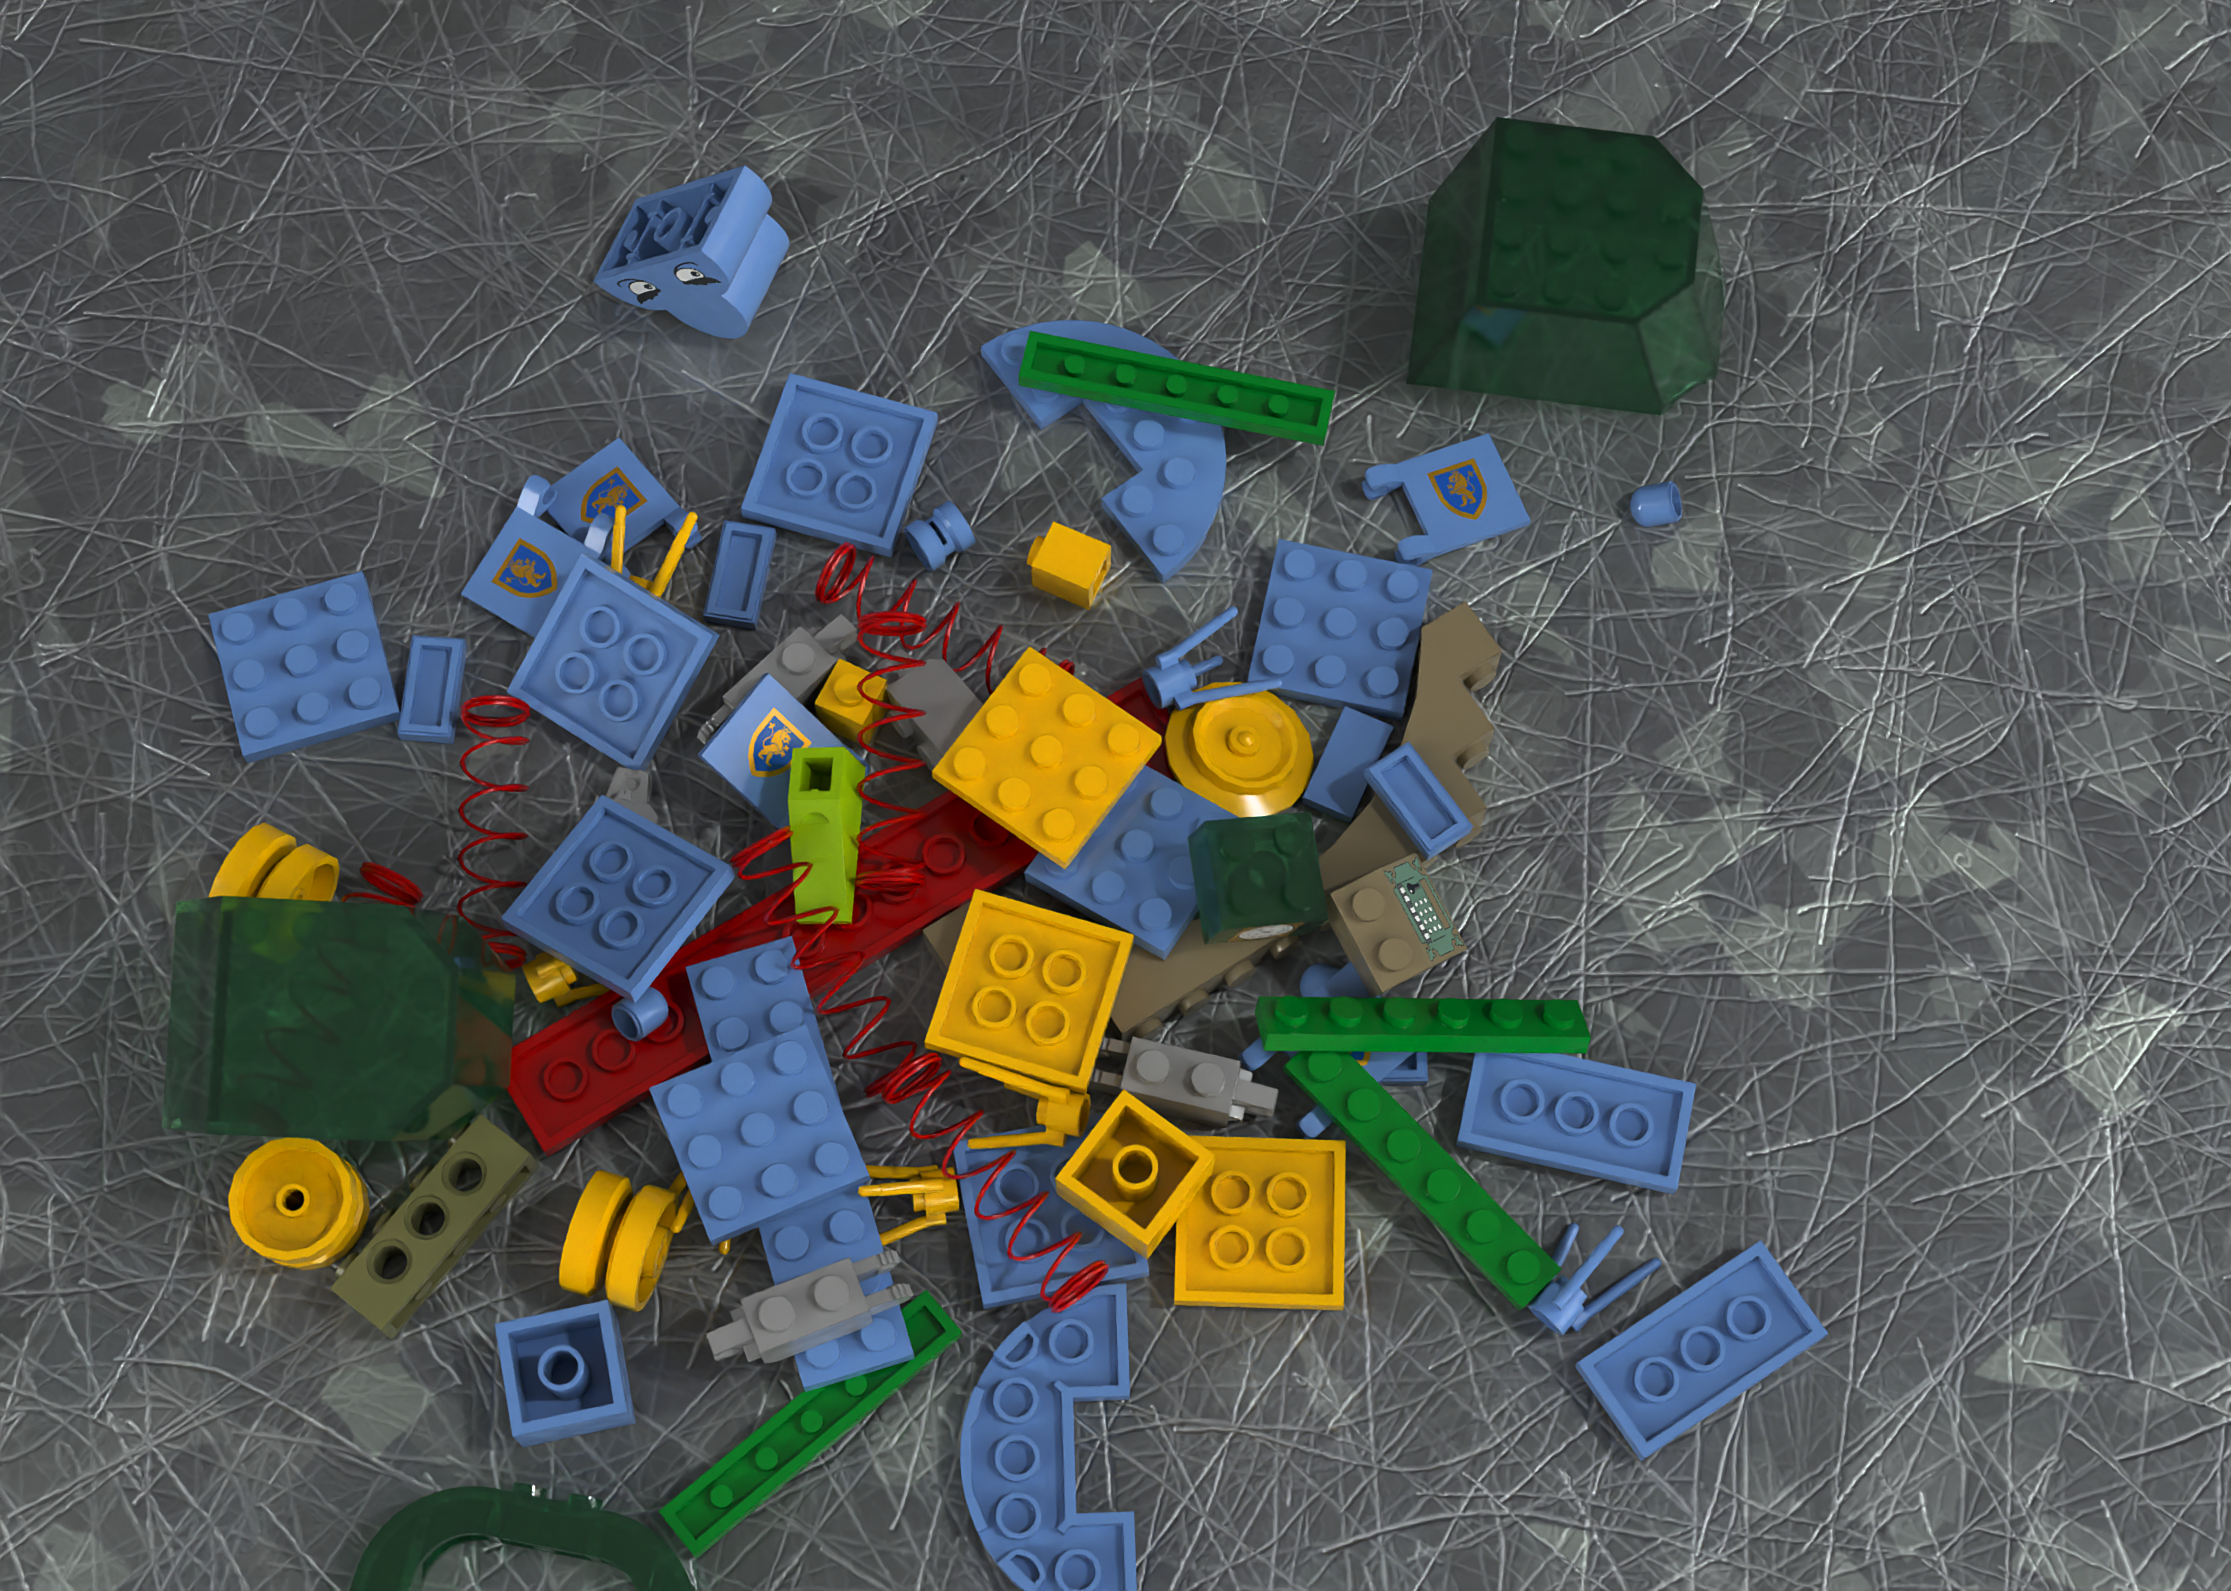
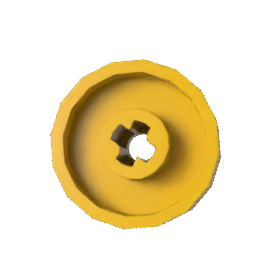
M265 822L252 827L238 840L227 855L214 879L207 899L205 914L208 928L239 943L248 939L251 950L277 963L283 964L293 959L308 944L318 930L331 905L340 871L338 859L307 843L297 847L295 837Z
M297 1136L271 1140L251 1152L235 1172L228 1195L230 1220L242 1242L263 1257L281 1266L304 1271L330 1266L349 1254L364 1234L370 1212L367 1186L356 1167L319 1141ZM295 1204H303L301 1208L294 1211Z
M606 1170L596 1171L579 1199L568 1229L559 1267V1284L561 1288L582 1296L591 1297L605 1285L607 1298L612 1305L634 1312L641 1311L649 1301L657 1285L668 1256L674 1235L670 1227L677 1214L679 1205L677 1192L649 1184L640 1189L633 1197L629 1177Z

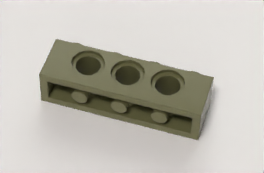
M479 1114L472 1124L465 1122L457 1128L447 1143V1148L449 1149L435 1167L428 1165L415 1177L410 1186V1191L412 1192L398 1210L391 1208L378 1220L372 1231L374 1238L360 1254L358 1252L350 1254L340 1264L334 1278L337 1281L330 1289L390 1340L395 1338L539 1168L538 1163L530 1152L482 1114ZM469 1169H479L482 1171L481 1181L474 1189L469 1191H459L456 1189L457 1180L464 1171ZM432 1212H442L445 1214L444 1224L439 1231L431 1235L420 1234V1223L426 1215ZM397 1255L406 1256L407 1266L400 1276L394 1279H384L382 1277V1269L388 1259Z

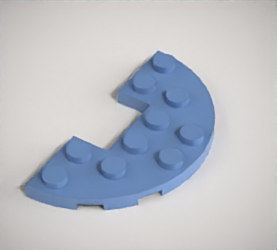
M1058 320L1036 323L1000 335L982 345L981 356L1040 430L1080 404H1084L1138 472L1137 475L1101 498V507L1162 584L1179 572L1207 538V532L1221 506L1226 474V449L1222 426L1019 386L1018 380L1030 331L1176 360L1179 359L1154 341L1133 331L1115 325L1083 320Z
M1126 1283L1094 1287L1080 1300L1061 1312L1055 1313L1052 1312V1308H1046L1027 1322H1022L993 1353L992 1359L971 1393L964 1416L960 1446L961 1478L967 1507L985 1549L1000 1570L1021 1591H1137L1134 1511L1077 1513L1073 1402L1130 1400Z

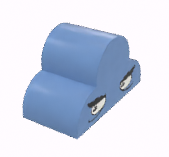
M743 165L636 199L593 282L616 298L634 306L649 310H667L680 321L701 332L721 338H740L747 333L789 249V238L783 228L767 214L772 204V195L769 188L758 175Z

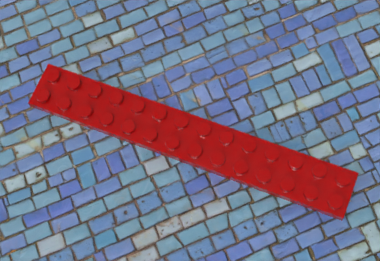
M1142 677L1109 695L1106 699L1162 736L1161 745L1146 763V766L1177 782L1168 767L1164 745V736L1170 714L1166 708L1157 709L1153 705L1144 688ZM948 790L918 808V810H923L927 814L925 817L892 823L862 841L863 844L880 852L923 861L927 864L924 868L912 871L925 875L927 877L924 880L926 885L916 890L876 891L858 887L856 885L858 880L856 879L852 924H831L798 958L800 964H805L842 953L861 951L864 952L865 959L855 972L857 973L921 935L923 929L966 903L971 902L975 889L991 893L1023 874L1039 851L951 790ZM859 845L856 877L864 872L891 870L913 864L874 855ZM794 882L677 950L649 986L658 990L666 999L668 1017L661 1026L640 1041H632L625 1038L615 1027L611 1016L612 1006L624 997L609 990L490 1060L547 1157L651 1096L650 1087L692 1071L711 1060L686 967L792 936L797 952L824 924H799L794 920L787 923L770 925L765 924L763 921L769 907ZM794 890L774 909L768 918L769 920L796 915ZM860 956L848 957L812 968L802 969L810 1000L832 988L857 963Z

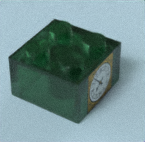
M1311 812L1204 821L1187 837L1204 945L1306 935L1328 920Z

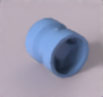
M949 500L936 507L932 517L925 521L917 519L903 528L906 539L915 555L930 572L946 562V557L952 552L962 553L976 544L975 537L967 521L958 508Z

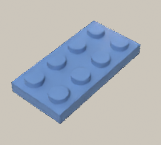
M1474 1053L1455 1146L1674 1195L1678 1189L1696 1084L1559 1053Z
M1760 1240L1577 1362L1575 1367L1642 1462L1824 1339L1828 1332Z

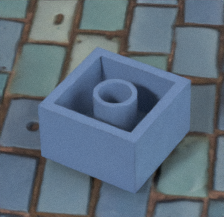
M609 1300L495 1324L512 1437L523 1448L636 1423L618 1315Z

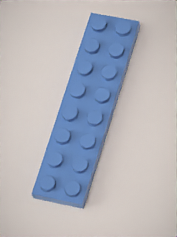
M792 936L686 967L712 1062L807 1024L840 1103L802 969H792L789 966L792 957L796 953ZM799 959L795 961V965H800ZM864 1183L758 1227L775 1286L849 1257L851 1262L855 1263L884 1252L869 1199L858 1194L859 1187L865 1186ZM890 1272L859 1282L864 1297L894 1285ZM900 1305L872 1315L873 1322L863 1329L795 1354V1360L805 1392L915 1359Z

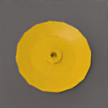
M1213 682L1192 692L1244 682ZM1266 690L1253 694L1197 703L1180 711L1175 708L1170 714L1164 736L1168 767L1178 783L1243 820L1267 819L1291 808L1309 785L1314 765L1310 735L1295 711L1270 691Z

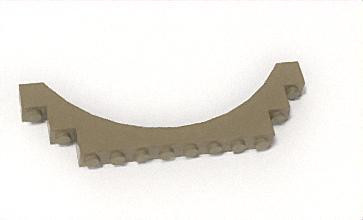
M1466 601L1421 629L1417 647L1413 708L1401 743L1402 746L1408 741L1473 825L1471 833L1453 844L1455 848L1464 846L1482 831L1480 826L1483 823L1487 809L1485 803L1458 766L1460 765L1465 770L1484 759L1489 753L1488 747L1490 746L1495 729L1469 694L1467 688L1470 692H1475L1490 683L1497 675L1495 671L1497 670L1502 653L1500 647ZM1375 793L1370 803L1328 850L1283 884L1226 912L1192 920L1165 961L1133 943L1107 1027L1116 1040L1131 1043L1132 1036L1152 1040L1164 1030L1163 1022L1179 1012L1184 1017L1197 1012L1210 1001L1211 997L1208 994L1225 984L1229 988L1242 984L1256 972L1255 965L1271 955L1275 960L1287 956L1301 945L1302 940L1300 937L1316 927L1321 932L1332 928L1319 904L1330 893L1378 868L1415 852L1424 869L1432 865L1436 861L1437 856L1428 861L1424 858ZM971 902L966 903L923 929L925 947L945 977ZM1306 922L1286 937L1226 942L1245 927Z

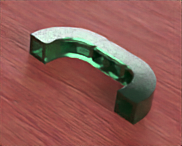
M514 1482L512 1491L482 1486H463L434 1492L409 1504L395 1514L373 1537L357 1566L350 1591H422L430 1570L443 1555L457 1546L475 1541L496 1542L609 1565L627 1574L637 1591H697L690 1573L678 1555L661 1537L645 1525L622 1514L602 1510L603 1501L594 1497L569 1494L568 1502L547 1499V1489Z

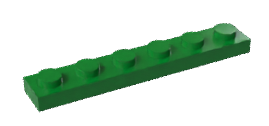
M1034 331L1029 332L1018 376L1019 386L1320 446H1324L1335 396V391Z
M1258 996L1255 1009L1264 1051L1586 1054L1591 1039L1578 1000Z
M1299 1051L1284 1065L1283 1071L1519 1311L1562 1270L1347 1051Z
M927 1290L923 1291L901 1310L915 1359L808 1392L804 1390L658 1511L696 1559L963 1337L962 1331Z

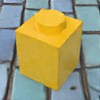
M1053 521L1046 537L1040 535L1036 537L1027 557V564L1031 566L1032 586L1089 610L1111 567V545Z
M839 658L815 701L817 717L829 731L858 743L856 740L857 734L865 726L883 719L887 708L869 702L857 691L858 683L871 672ZM875 676L863 683L862 690L866 695L881 702L891 704L886 691L888 686L886 679ZM878 726L867 730L863 734L862 740L866 745L870 743Z

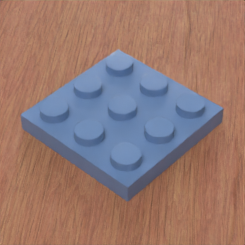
M789 373L741 506L742 517L839 544L849 542L855 545L857 549L892 558L938 424L937 412Z
M1278 539L1247 682L1280 678L1282 686L1267 691L1277 696L1341 709L1347 706L1361 713L1402 721L1433 570Z
M581 554L506 692L523 700L540 714L626 768L646 771L720 635L590 554Z
M363 571L208 614L242 756L247 763L395 722L400 719L401 709L368 582Z
M1145 765L1066 870L1038 852L1025 871V881L1103 926L1133 934V943L1165 961L1250 835L1251 824Z
M601 794L504 913L501 920L505 928L636 1004L733 881L735 874L731 865Z
M807 1024L649 1088L712 1246L871 1180Z
M1105 1112L1089 1115L1084 1135L1081 1138L1068 1135L1065 1147L1040 1144L992 1149H971L967 1146V1141L969 1140L967 1139L959 1141L953 1150L958 1175L978 1169L1011 1150H1017L1016 1155L1001 1170L985 1192L979 1204L980 1214L984 1216L1004 1212L1045 1190L1049 1191L1048 1197L1036 1209L1018 1233L1012 1245L1013 1255L1017 1257L1026 1256L1043 1250L1075 1232H1082L1080 1240L1068 1252L1051 1275L1045 1288L1047 1297L1052 1296L1072 1276L1097 1260H1105V1264H1109V1269L1105 1277L1095 1287L1149 1276L1148 1263L1144 1257L1056 1194L1055 1178ZM1038 1125L988 1136L1046 1132L1045 1125ZM999 1164L975 1176L959 1179L984 1309L1041 1298L1042 1281L1054 1261L1069 1244L1067 1243L1054 1251L1031 1260L1014 1261L1009 1259L1007 1255L1009 1240L1015 1228L1033 1204L1013 1214L994 1220L976 1218L974 1213L976 1198L981 1188Z

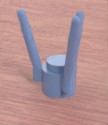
M1229 607L1174 648L1156 655L1157 665L1143 670L1142 681L1149 699L1157 709H1163L1174 704L1177 710L1180 711L1197 703L1277 689L1282 686L1280 678H1273L1196 692L1191 691L1197 688L1196 677L1220 666L1223 663V658L1221 656H1214L1192 666L1186 659L1179 661L1178 659L1238 614L1236 607Z
M1571 1223L1568 1226L1552 1256V1259L1560 1267L1579 1231V1226L1576 1223ZM1616 1225L1597 1245L1570 1280L1561 1275L1554 1282L1555 1276L1534 1297L1528 1308L1543 1324L1558 1335L1563 1336L1569 1328L1578 1333L1591 1317L1661 1266V1260L1659 1258L1651 1259L1583 1307L1582 1304L1587 1299V1295L1580 1287L1622 1236L1623 1228L1620 1225Z

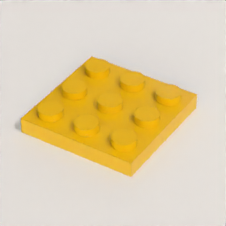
M1029 646L932 770V776L940 784L1066 870L1161 745L1162 736Z
M975 889L924 1041L925 1048L958 1058L966 1056L1042 1083L1067 1088L1070 1091L1085 1095L1133 946L1134 935Z
M1189 1136L1215 1155V1162L1212 1174L1176 1220L1174 1305L1343 1311L1346 1140Z

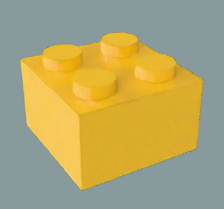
M1123 1089L1055 1178L1056 1194L1147 1260L1214 1171L1215 1155Z

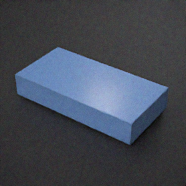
M724 520L703 612V618L706 623L750 630L757 629L777 538L775 528Z
M412 635L397 733L400 740L454 744L468 648L465 639Z
M1345 706L1303 795L1302 804L1351 824L1369 786V783L1363 777L1364 771L1381 759L1393 733L1394 726Z
M1409 741L1365 769L1363 777L1427 861L1471 833L1473 825Z

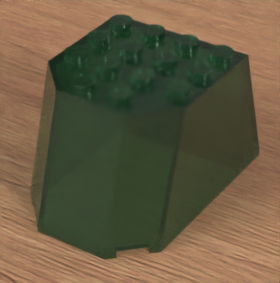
M1496 117L1429 198L1406 384L1663 415L1674 406L1676 401L1701 383L1706 384L1715 378L1719 369L1726 277L1703 188L1655 136Z
M217 896L179 901L176 907L162 1128L217 1135L367 1141L449 1140L510 1086L516 974L463 916L390 904Z

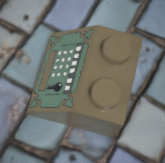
M1416 852L1378 868L1337 889L1319 902L1370 998H1375L1467 950Z

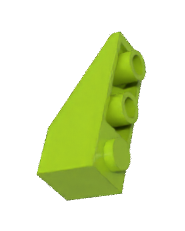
M845 747L793 748L788 792L789 825L791 826L790 830L793 831V835L790 837L792 864L797 862H811L813 864L809 875L794 889L796 914L827 906L838 907L839 913L832 924H852L859 847L856 838L860 833L863 798L859 795L856 788L857 784L865 778L866 769ZM808 866L793 869V882L803 874ZM834 911L819 913L796 921L799 924H825Z

